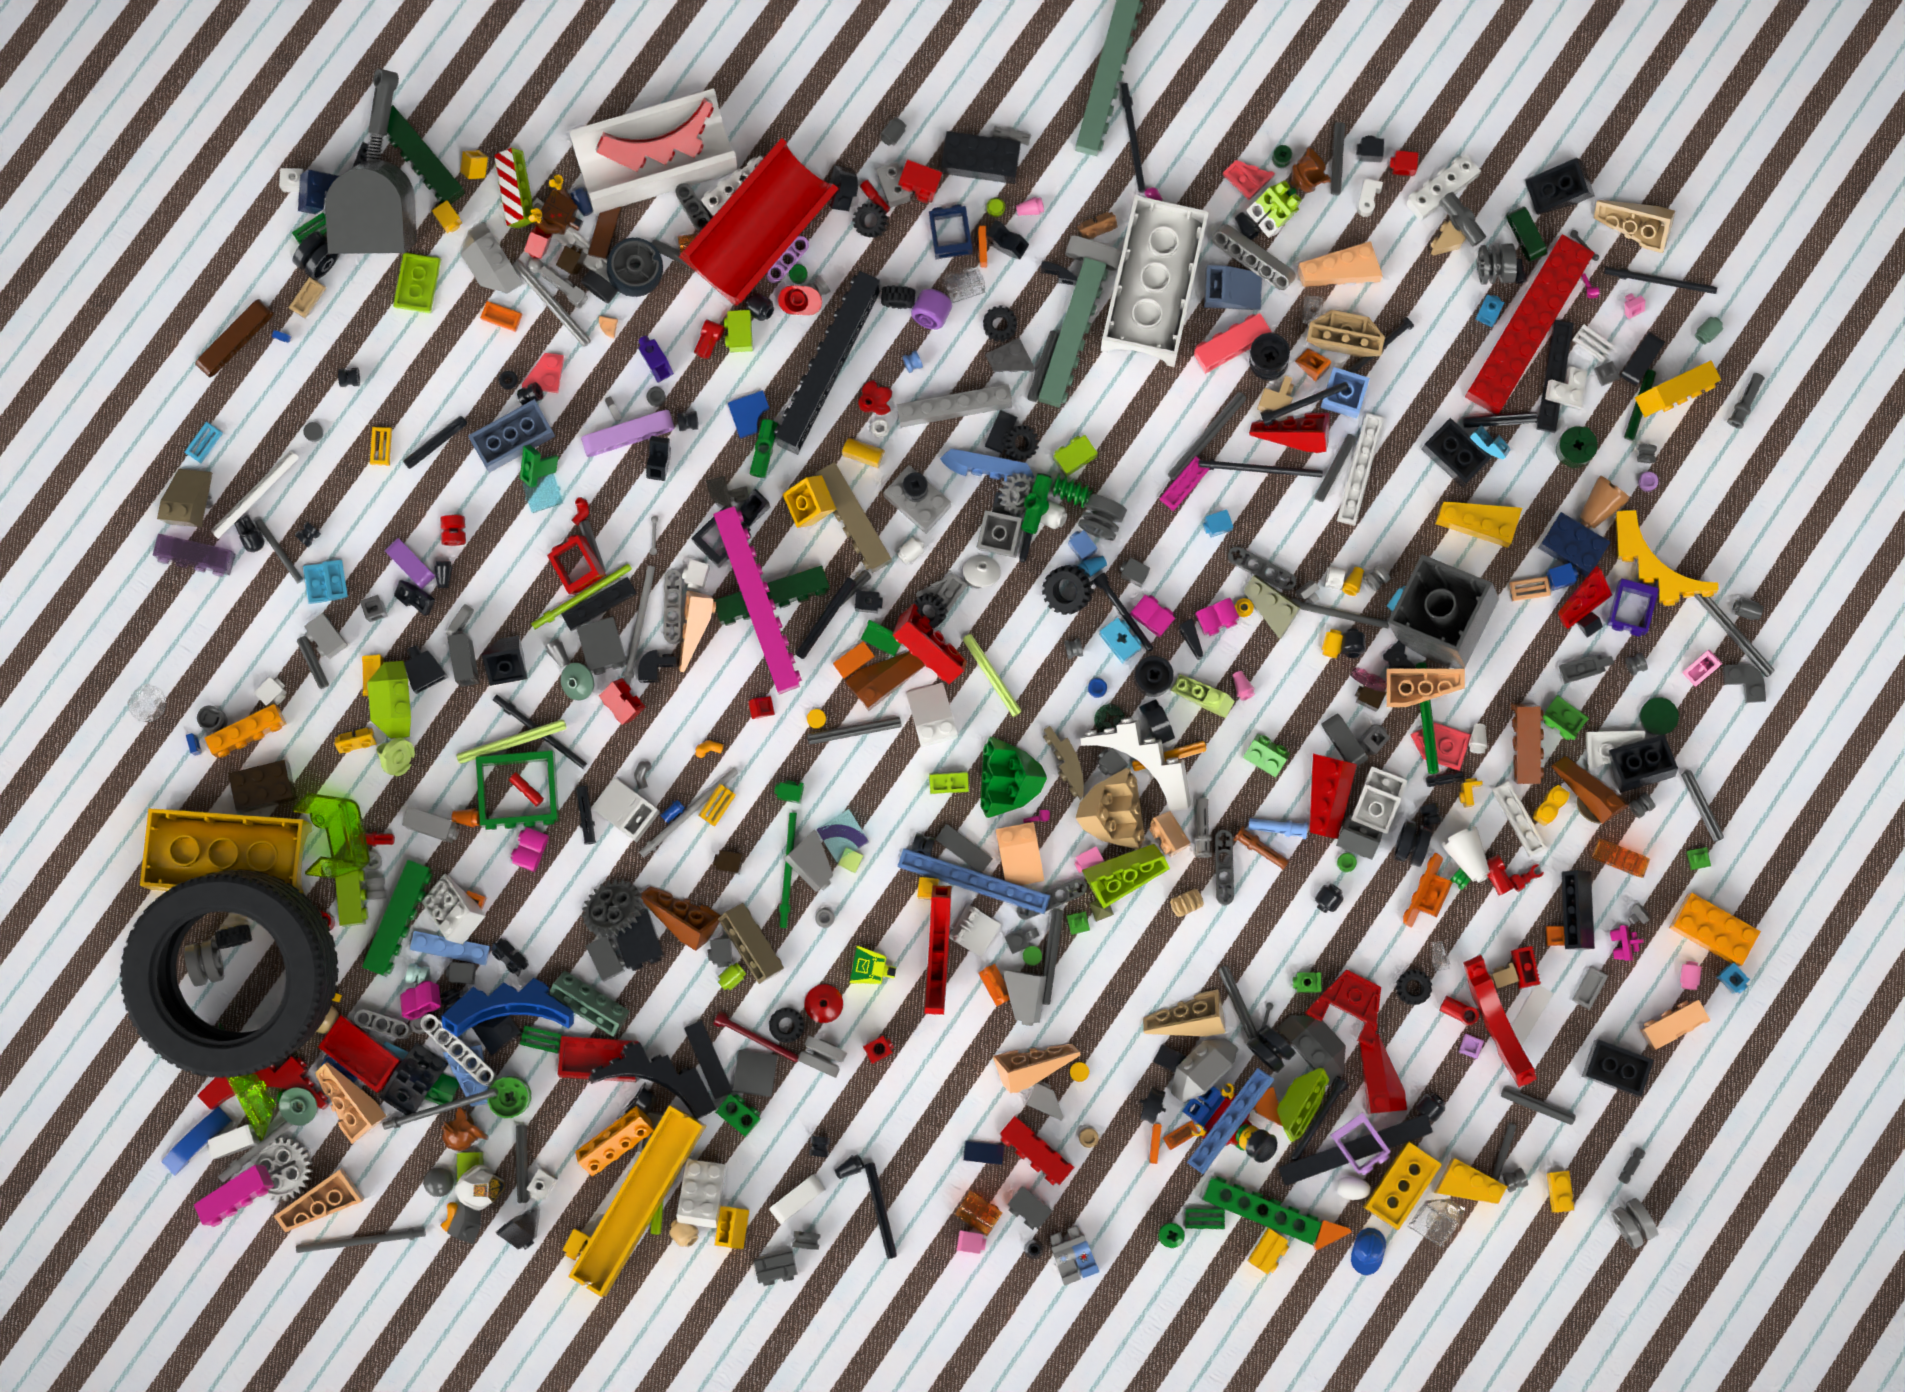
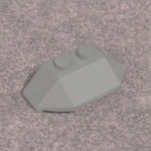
M485 222L468 231L461 256L479 285L506 294L523 284Z
M1226 1038L1203 1040L1176 1067L1171 1089L1172 1095L1185 1103L1189 1099L1205 1094L1233 1066L1238 1047Z

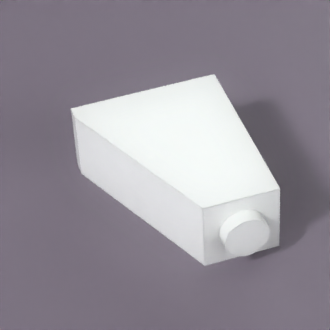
M248 1124L209 1139V1145H207L209 1155L213 1156V1159H220L256 1146L262 1141L257 1125Z

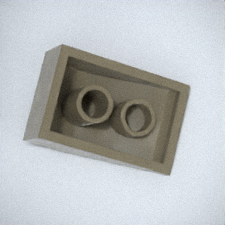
M178 469L160 501L157 519L170 525L202 528L213 473Z

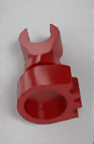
M1539 864L1533 865L1528 873H1522L1521 877L1518 874L1509 877L1517 892L1523 890L1526 887L1525 884H1529L1531 879L1540 878L1544 874V872L1539 875L1534 873V869Z

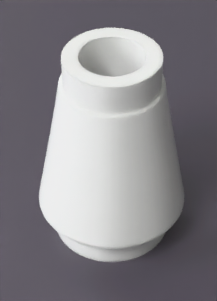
M1474 724L1468 744L1470 752L1481 754L1485 753V749L1488 748L1486 726L1484 724Z

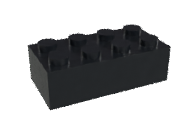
M946 131L941 172L946 175L1015 184L1021 141Z

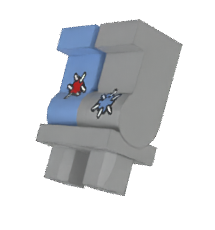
M1077 1225L1067 1229L1070 1240L1063 1242L1060 1232L1050 1236L1051 1249L1064 1286L1081 1280L1074 1260H1076L1083 1278L1100 1272L1085 1235L1081 1233Z

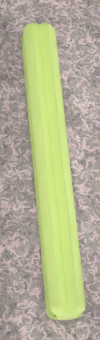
M972 634L966 635L963 641L1011 715L1013 717L1021 713L1020 707Z

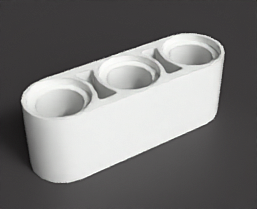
M813 1174L770 1207L769 1210L777 1221L783 1224L826 1189L815 1174Z

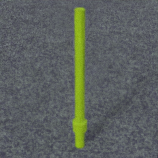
M629 564L624 565L552 611H546L543 613L544 616L532 622L531 625L535 630L547 622L554 621L556 616L628 573L632 568Z

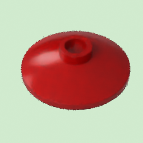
M826 984L813 987L805 998V1010L808 1016L818 1023H829L837 1019L843 1010V998L840 992L835 987ZM821 1000L827 1001L826 1007L820 1006Z

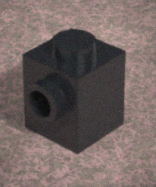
M1371 135L1365 136V138L1362 137L1360 144L1356 145V155H1359V161L1381 163L1384 157V139Z

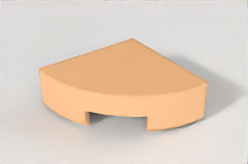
M599 316V324L605 335L614 339L618 319Z

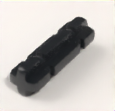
M1455 771L1453 774L1450 772L1436 775V777L1434 775L1426 777L1427 787H1433L1436 784L1439 786L1450 784L1454 781L1461 782L1464 780V775L1462 771Z

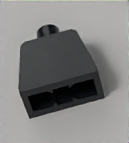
M417 645L407 649L411 659L404 662L411 688L415 694L449 678L428 650L421 653Z

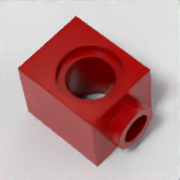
M1396 151L1394 157L1391 156L1389 167L1393 168L1392 174L1415 176L1418 153Z
M881 1036L864 1045L863 1048L873 1065L893 1054L891 1049L894 1046L890 1038L885 1039L884 1036ZM877 1044L885 1046L883 1054L878 1055L874 1052V1047Z

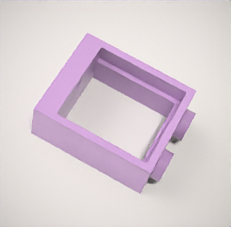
M1363 1112L1331 1134V1137L1358 1175L1360 1173H1363V1175L1374 1169L1372 1167L1374 1163L1378 1161L1381 1164L1389 1158L1388 1154L1391 1151ZM1364 1122L1383 1151L1359 1167L1340 1141V1138Z

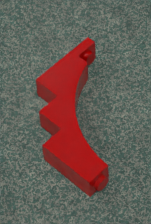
M1478 955L1463 962L1472 1000L1481 1012L1485 1027L1496 1043L1498 1055L1518 1087L1537 1080L1534 1067L1525 1054L1504 1012L1493 981L1487 972L1484 958L1482 955Z

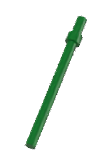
M792 812L789 813L786 856L794 849L797 813ZM786 861L782 902L779 904V912L781 913L779 928H787L788 913L791 910L789 900L792 867Z

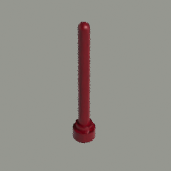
M721 1010L719 1011L713 1025L719 1028L721 1026L725 1028L726 1026L793 1062H799L797 1061L799 1058L797 1054L729 1020L730 1017Z

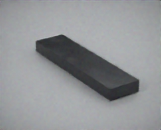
M626 577L561 615L570 631H573L576 627L582 626L637 595V592L629 578Z
M701 1020L685 1027L684 1030L714 1099L716 1100L732 1093L731 1085L703 1021Z

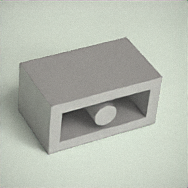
M323 613L304 626L307 630L305 635L311 642L315 641L318 647L316 649L322 657L326 656L331 659L348 646Z

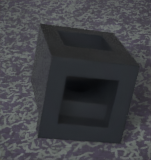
M856 590L855 612L878 614V609H882L883 597H880V592ZM867 598H872L873 601L872 603L867 604L865 600Z

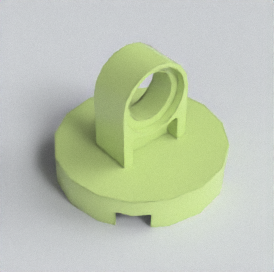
M396 738L389 743H383L376 749L381 761V767L389 775L401 776L405 774L411 767V764H409L411 757L414 758L415 756L412 743L403 738Z

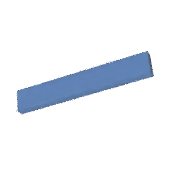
M1257 1068L1187 1163L1204 1174L1274 1079Z

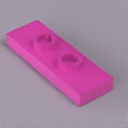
M1197 456L1159 498L1173 512L1209 471V468L1198 467L1200 459Z

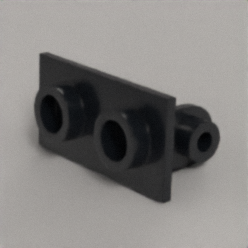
M500 938L496 943H493L491 948L492 954L497 960H501L506 965L509 972L515 973L519 977L522 969L525 970L529 966L528 960L519 952L511 955L515 948L506 939Z

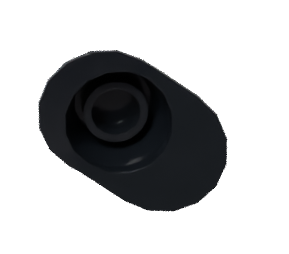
M646 1082L643 1083L636 1096L620 1112L616 1120L635 1106H638L646 1115L651 1111L657 1098L645 1088Z

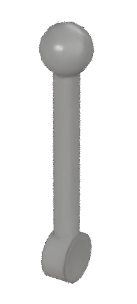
M657 516L651 518L653 523L652 548L649 552L653 556L657 554V549L655 548Z

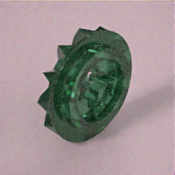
M1113 704L1103 705L1097 710L1094 717L1097 729L1100 732H1104V729L1112 728L1109 722H1103L1107 718L1106 712H1108L1110 716H1117L1113 719V727L1117 730L1116 725L1121 722V719L1125 718L1124 712Z

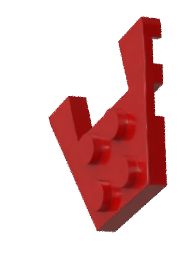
M1345 970L1306 1010L1305 1014L1321 1022L1329 1005H1332L1364 1022L1357 1041L1370 1048H1374L1381 987L1349 970Z

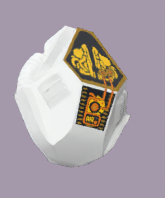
M483 1165L473 1166L460 1177L455 1185V1193L461 1203L477 1211L486 1208L490 1203L494 1202L505 1189L504 1180L493 1175L492 1170Z

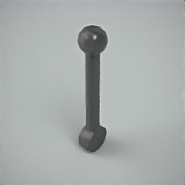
M1572 230L1570 236L1576 238L1582 246L1591 250L1578 236V231ZM1594 254L1592 257L1594 261L1600 258L1598 254Z
M1271 1002L1266 1004L1267 1010L1262 1026L1267 1024L1270 1010L1274 1007Z

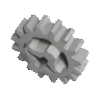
M1013 473L1012 476H1007V481H1002L1004 487L999 488L1002 494L998 498H1002L1000 505L1005 506V511L1015 515H1022L1023 511L1026 512L1027 508L1024 506V500L1028 494L1032 493L1034 482H1030L1031 477L1026 476V474Z

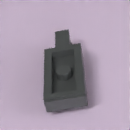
M1596 654L1561 664L1559 669L1564 684L1605 672V667L1613 665L1614 660L1612 656L1602 659L1601 655Z

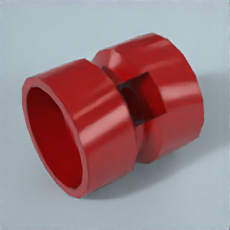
M446 515L440 517L441 529L444 530L441 533V544L445 546L466 544V533L463 531L466 528L465 516Z

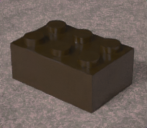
M286 760L228 773L235 809L240 813L297 800L290 763Z

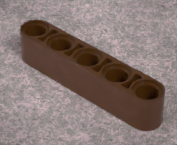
M255 300L196 360L195 365L209 378L216 375L272 318L274 312L262 300Z

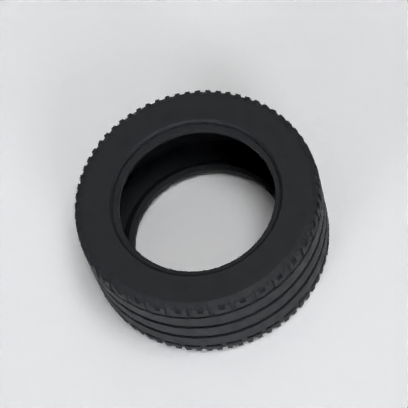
M223 870L209 873L177 884L161 894L143 911V915L141 914L133 925L134 929L130 931L126 940L127 946L123 949L124 952L121 958L123 963L120 964V977H122V981H120L121 995H124L122 1000L125 1003V1010L129 1012V1020L131 1019L133 1027H136L138 1030L136 1031L138 1035L142 1037L144 1042L148 1043L147 1046L155 1054H160V1058L165 1059L169 1064H175V1067L186 1072L192 1071V1074L208 1075V1077L230 1078L252 1074L270 1067L297 1051L322 1025L326 1018L325 1016L329 1013L332 1006V999H334L337 989L336 982L338 981L339 972L337 964L339 963L338 954L334 948L336 944L334 943L333 935H330V927H328L327 921L321 917L322 913L317 909V906L312 905V901L304 893L298 892L299 889L292 886V884H286L284 880L272 875L269 876L267 873L252 870ZM210 912H231L252 919L273 937L281 951L286 970L283 998L272 1018L258 1030L232 1032L214 1027L192 1011L180 991L177 979V957L180 946L191 927Z

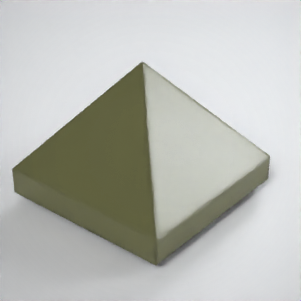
M1098 900L1089 903L1096 922L1114 915L1110 905L1103 908Z

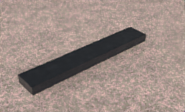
M1554 321L1536 430L1556 432L1560 403L1547 400L1545 397L1549 380L1564 383L1574 325L1572 322Z

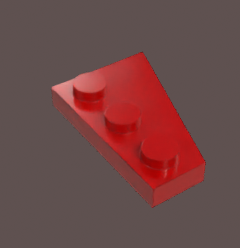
M1598 566L1591 571L1558 611L1559 618L1565 628L1569 629L1612 596L1602 570Z

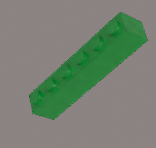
M407 860L362 968L385 977L392 973L395 966L393 961L402 950L401 942L409 934L410 927L408 926L410 921L414 920L418 910L416 907L418 902H422L425 896L424 888L432 880V869Z

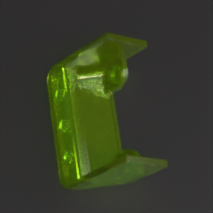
M307 793L292 808L293 812L310 814L311 822L314 826L326 829L331 857L320 856L305 871V875L336 878L363 869L369 864L370 856L360 807L354 800Z

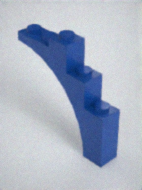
M535 978L519 992L513 986H509L504 982L489 996L485 992L472 987L442 1015V1028L456 1037L480 1022L507 1015L543 1017L555 1021L568 1029L574 1024V1012L572 1009L559 1003L553 996H549V987L544 982H540Z

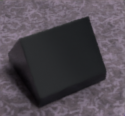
M1590 612L1576 623L1586 638L1603 628L1600 617L1593 612Z

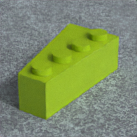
M1151 844L1083 869L1082 872L1094 896L1102 907L1106 908L1166 872L1170 867L1157 846Z

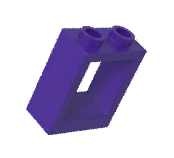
M1621 578L1617 584L1607 625L1612 626L1611 629L1615 631H1630L1631 635L1638 637L1648 633L1659 588ZM1622 591L1649 598L1641 627L1615 620Z

